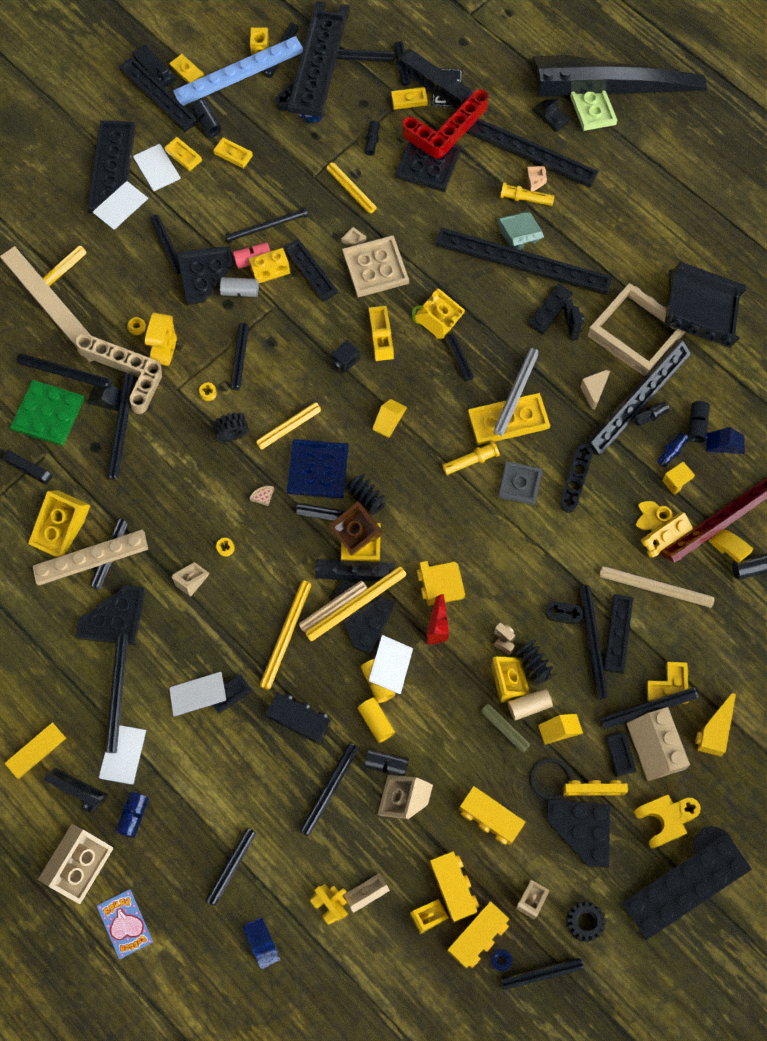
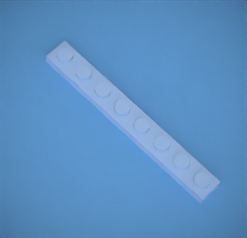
M292 37L173 90L174 95L184 106L299 55L303 52V48L297 37Z

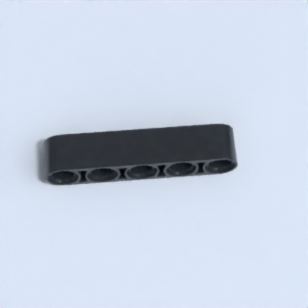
M407 49L396 61V66L400 71L457 109L473 94L467 86L411 49Z

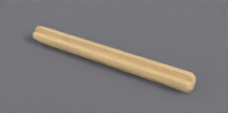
M604 566L600 570V577L709 608L714 604V597Z

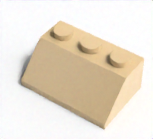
M668 707L647 713L626 723L647 781L686 770L690 766Z
M71 824L38 880L81 904L112 852L113 847Z

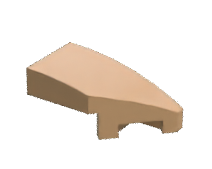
M545 166L528 167L527 174L530 190L535 191L546 184Z

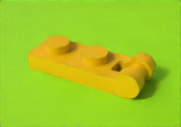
M680 512L642 538L641 542L648 549L647 554L649 557L652 558L693 528L686 514Z

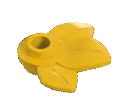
M653 501L642 502L638 506L643 515L638 519L636 526L641 530H651L652 532L673 518V513L668 507L659 506ZM660 514H665L666 518H660Z

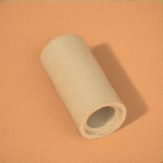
M546 688L508 701V707L514 721L553 707L551 697Z

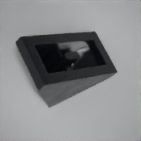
M113 385L109 389L93 386L87 403L118 411L121 390Z

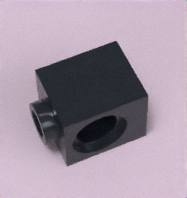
M346 340L331 353V363L337 370L340 369L343 373H346L360 360V351Z

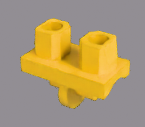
M324 884L314 890L316 893L310 899V902L317 909L323 904L327 906L329 910L322 916L328 925L348 915L343 907L347 903L343 898L347 893L345 889L338 891L335 886L329 889Z

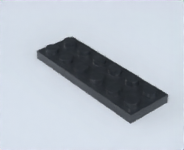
M100 120L87 208L89 213H93L98 206L128 181L136 128L135 122Z
M726 833L622 904L645 939L648 940L751 871L752 868Z

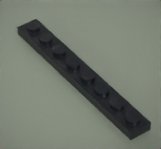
M478 118L466 131L471 136L539 166H545L546 169L589 188L598 175V170Z
M683 340L675 342L587 440L596 455H601L690 356L691 353Z

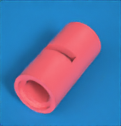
M265 242L234 251L233 256L237 269L250 266L249 258L270 252L268 243Z

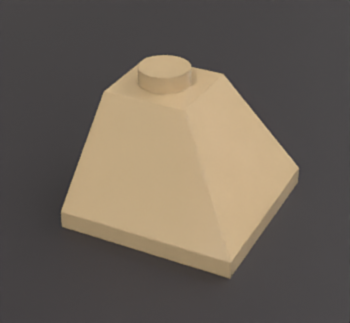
M388 775L377 815L404 819L411 818L428 805L433 785L417 777Z

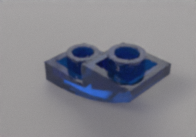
M263 918L243 926L260 969L280 961Z

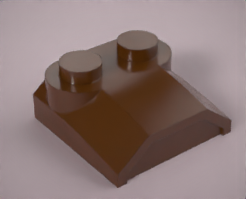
M356 502L329 525V528L338 536L351 556L368 543L376 541L382 533L379 525L360 502Z

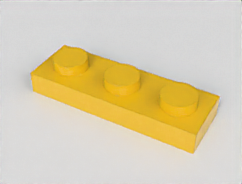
M573 780L568 781V784H565L563 787V796H624L628 792V784H621L619 780L609 781V784H601V781L598 780L589 781V784H581L580 781Z

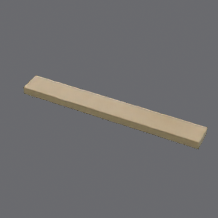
M15 246L0 256L1 260L75 347L77 336L80 334L90 335ZM82 344L81 347H86L89 344ZM100 350L98 353L102 354L104 351ZM86 358V360H87L89 363L93 361V360H91V359H89V358Z

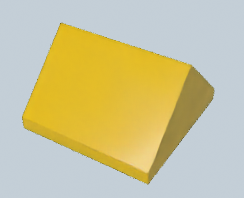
M492 658L491 668L500 703L530 694L521 658Z

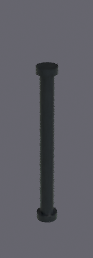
M302 207L299 211L231 234L225 233L229 244L235 239L301 217L306 218L308 213L306 208Z

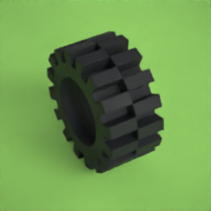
M235 412L232 415L230 413L227 416L222 415L221 418H217L212 424L216 439L220 442H226L227 440L231 442L233 439L234 441L237 438L241 439L243 435H247V432H249L245 415L241 413L237 414Z
M579 902L569 910L566 916L568 932L573 935V938L579 939L581 942L595 940L602 935L605 929V914L593 902ZM583 913L591 915L594 920V925L590 930H583L578 925V917Z

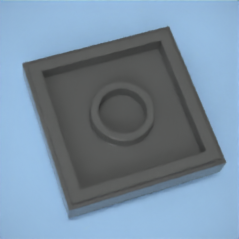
M506 461L498 498L535 506L543 469Z

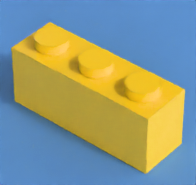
M473 786L459 808L464 818L469 821L473 819L479 823L478 827L486 833L492 832L496 835L495 839L503 845H511L525 824L524 820L475 786Z
M453 851L430 860L432 871L452 922L455 923L477 914L476 908H479V904L475 895L471 896L468 888L471 887L467 875L463 876L460 869L463 867L460 856H455Z
M490 901L450 946L447 952L465 969L468 966L473 968L481 959L478 956L483 949L487 952L495 943L492 940L497 933L501 936L509 927L506 924L509 918Z

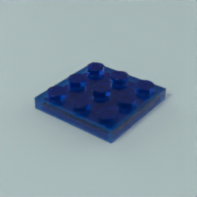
M293 439L287 494L344 499L349 444Z

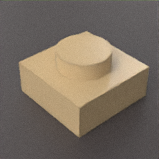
M500 622L495 627L494 634L501 638L503 642L509 641L512 643L514 641L515 634L510 626L507 624L503 625Z

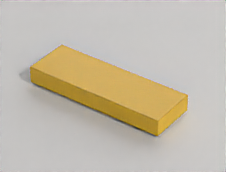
M52 722L6 761L5 765L17 779H20L62 743L66 737Z

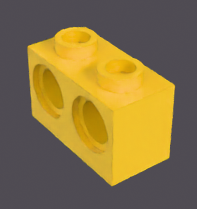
M283 248L249 258L254 279H258L259 283L290 274L289 262Z

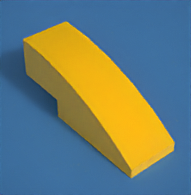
M387 306L370 307L369 316L375 360L394 359Z

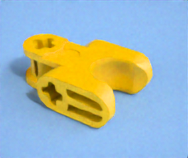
M666 795L638 807L634 813L637 818L654 816L661 822V832L649 840L650 847L656 848L686 835L687 831L683 824L697 817L701 807L694 798H685L673 804L670 796ZM686 807H687V808H690V807H691V808H692V811H691V812H685L684 809H685Z

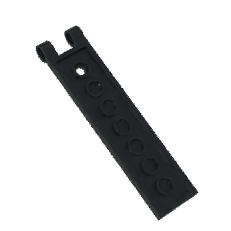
M315 2V8L288 105V112L318 117L323 116L346 20L349 16V5L340 4L339 13L325 11V2Z

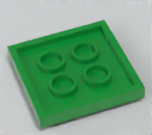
M32 380L10 428L12 431L63 447L85 398L83 395Z

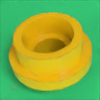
M134 317L128 322L127 328L131 334L140 335L145 331L146 324L143 319Z

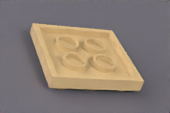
M394 236L342 249L357 297L409 284V278Z

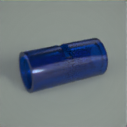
M135 792L129 793L115 830L116 833L135 838L149 801L148 797Z

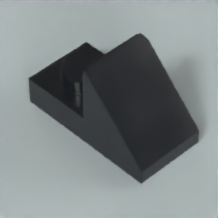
M545 99L533 108V111L557 132L569 123V118L558 109V99Z

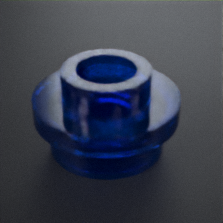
M498 949L491 956V964L497 971H506L512 965V956L507 950ZM499 956L505 958V963L503 965L499 964L497 961Z

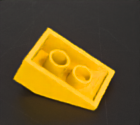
M59 490L47 491L28 544L57 558L64 556L84 524L90 505Z

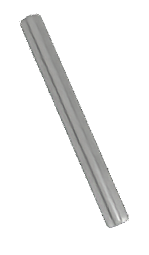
M530 348L494 428L496 435L502 436L505 433L538 357L537 349Z

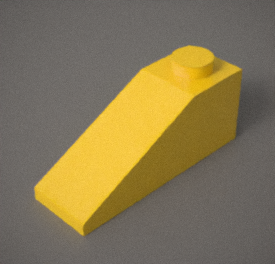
M732 693L701 732L697 733L695 741L698 744L697 751L722 756L726 753L736 694Z

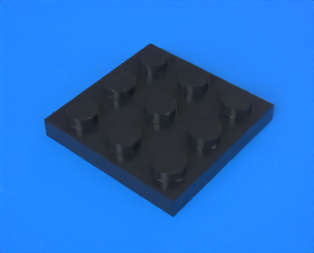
M409 141L396 172V178L446 192L462 147L454 144L443 157L434 158Z

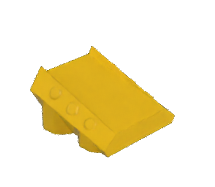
M436 289L415 315L416 323L423 325L436 336V339H443L465 310L440 289Z

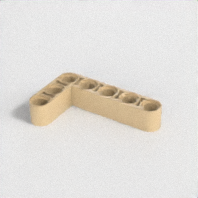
M88 334L77 336L75 342L77 351L81 356L139 377L130 395V405L134 413H144L162 378L161 364L154 359ZM82 344H89L86 347H81ZM100 350H105V351H106L105 353H102V354L98 353V351H100ZM118 356L123 357L121 360L115 359ZM134 363H139V364H140V365L137 366V367L132 366V364H134ZM152 369L157 370L156 373H150L149 371ZM149 385L150 388L143 389L142 386ZM139 400L143 402L140 405L134 404L136 401Z

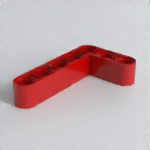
M476 90L437 132L414 117H406L403 120V137L434 158L443 157L486 111L488 93L485 90Z

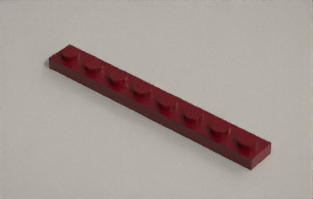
M767 478L661 551L663 557L673 563L681 560L689 552L697 549L698 546L711 539L721 530L726 529L728 525L740 519L748 511L756 508L757 505L767 499Z

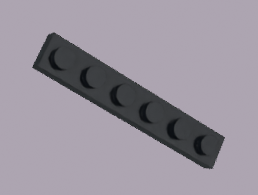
M133 57L119 66L120 71L184 133L198 123L197 118Z

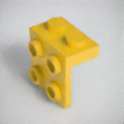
M428 561L420 562L417 576L418 580L422 581L423 588H421L422 598L426 599L427 606L434 605L436 596L444 594L445 603L464 599L465 592L458 563L451 562L429 567Z

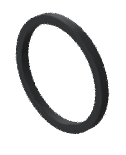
M545 759L533 768L531 785L540 797L547 800H557L563 797V793L550 797L538 791L534 783L535 771L544 763L554 762L566 770L569 781H572L571 772L563 762L556 759Z

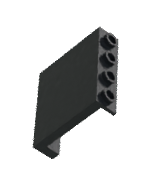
M680 261L672 271L664 324L731 348L740 339L739 336L735 335L739 299L746 291V285Z

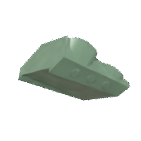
M529 211L497 218L500 233L509 247L521 250L524 248L525 243H536L541 238H544L542 230Z

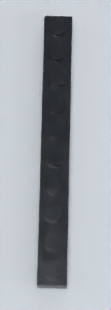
M442 227L436 240L435 246L605 295H607L612 276Z

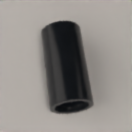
M205 100L195 102L191 110L205 134L209 138L217 136L221 132L222 127Z
M695 401L691 404L687 439L691 442L703 443L707 439L710 404L707 402Z
M767 553L745 558L739 563L733 561L732 570L735 578L741 580L767 573Z
M369 748L365 768L395 776H405L409 758Z

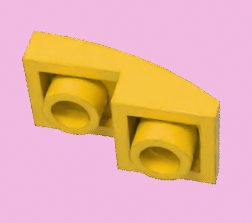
M725 529L709 539V542L722 554L725 552L729 554L737 563L741 562L753 551V548L744 540Z

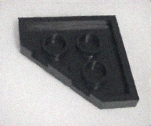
M230 246L177 253L186 305L205 303L221 282V278L231 269L233 257Z
M341 580L334 599L355 584ZM378 595L343 620L353 648L372 656L395 606V601Z
M125 585L110 598L108 597L98 604L90 613L84 614L79 618L76 638L116 644V635L126 634L128 636L127 645L135 646L145 588Z
M548 800L547 823L557 831L564 842L574 850L587 867L609 868L610 804Z

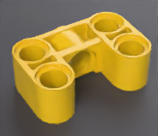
M153 312L146 332L145 344L152 346L150 352L151 359L158 361L161 365L169 366L177 340L173 317Z

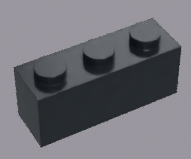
M277 693L266 712L267 718L321 745L331 726L329 716L321 711L318 713L312 711V707L304 702L299 704L293 701L294 698L286 693H283V695Z

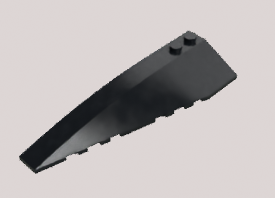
M569 55L533 56L538 97L571 95V92H575V94L594 92L597 94L606 91L607 94L707 90L705 76L700 74Z

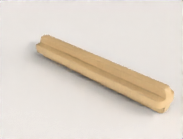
M359 581L300 622V628L303 632H306L365 591L367 586L363 581Z

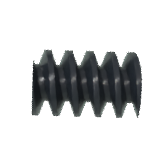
M363 473L352 479L346 489L373 516L384 508L386 503L382 501L385 499V496L378 497L380 490L373 492L375 485L368 486L370 479L363 481L366 476Z
M536 639L520 647L516 656L522 658L521 664L526 665V671H531L529 676L530 678H535L533 683L539 685L551 679L556 673H550L554 668L553 666L546 667L549 659L542 660L545 653H537L541 647H533Z

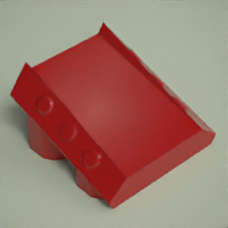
M440 594L435 598L425 644L434 645L448 641L449 628L444 594Z

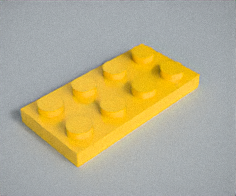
M540 393L519 398L505 433L502 436L496 435L494 428L506 401L468 409L477 445L550 429V423Z

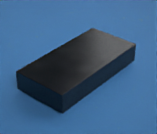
M626 733L606 736L605 741L616 777L636 773L637 770Z

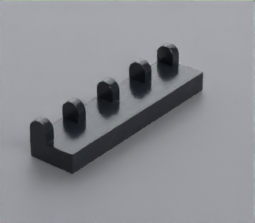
M317 559L315 578L379 581L394 570V563Z

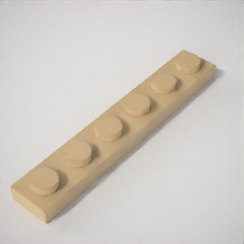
M143 530L133 532L33 565L35 581L38 585H42L148 550L145 532Z

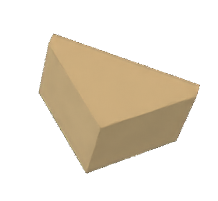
M608 370L582 379L580 387L593 410L596 409L610 373Z
M194 562L173 574L172 579L175 586L191 597L208 577L209 572Z
M531 880L515 909L535 919L550 890Z

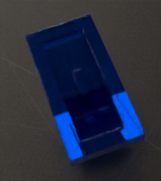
M731 427L707 433L706 452L744 454L745 437Z

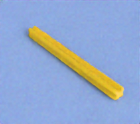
M401 566L396 568L305 632L306 636L310 641L315 640L406 576V572Z
M302 580L260 682V687L269 690L272 686L310 591L311 583Z

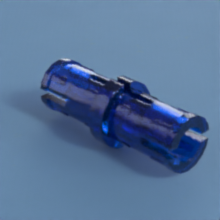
M680 432L673 442L666 446V450L657 459L660 465L664 462L662 467H667L671 460L680 454V449L689 441L687 435L682 438L684 433Z

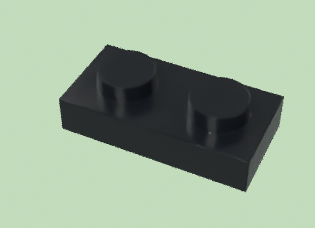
M240 674L224 685L226 701L213 704L218 714L250 694L252 689Z

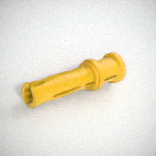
M504 182L500 198H511L516 202L525 200L552 207L555 195L522 189L519 185L517 187L510 186Z
M491 441L490 444L484 447H476L472 453L442 464V467L446 471V476L472 464L477 462L484 463L485 460L494 456L499 457L500 455L495 442Z

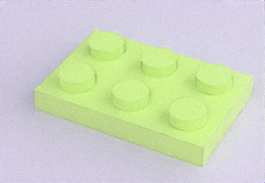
M606 91L597 94L594 92H586L585 94L571 92L570 97L583 131L616 125L617 118Z

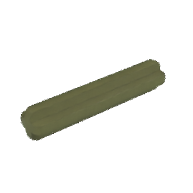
M490 704L483 707L482 714L521 752H525L529 748L530 743Z

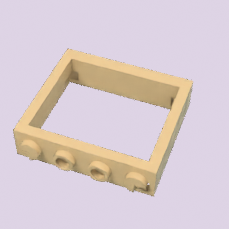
M629 283L589 329L588 337L645 377L675 342L684 335L685 331L673 328L676 331L653 358L648 361L601 328L603 323L626 297H629L665 323L667 307H663L653 297L647 296L637 286Z

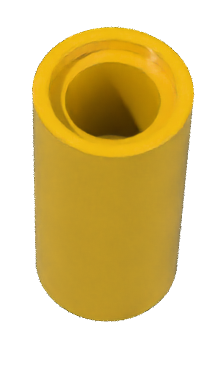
M375 659L364 663L361 669L377 703H382L393 698L395 692L369 681Z
M375 698L365 701L358 707L359 712L378 743L387 740L395 734L393 727Z

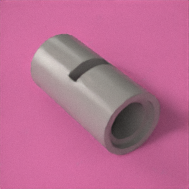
M221 278V295L238 296L240 294L246 297H258V279Z

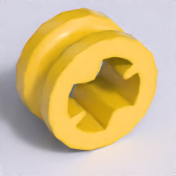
M204 383L199 388L200 396L204 401H212L216 398V388L212 383ZM206 389H210L212 393L209 392V395H206L204 391L207 392Z
M221 538L216 544L217 551L222 556H230L234 552V544L229 538ZM225 543H228L229 550L223 551L221 545L224 544L225 546Z

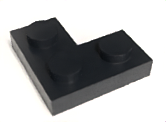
M572 299L565 300L563 312L570 340H578L579 334L582 332V324H584V315L580 313L578 306L573 305Z

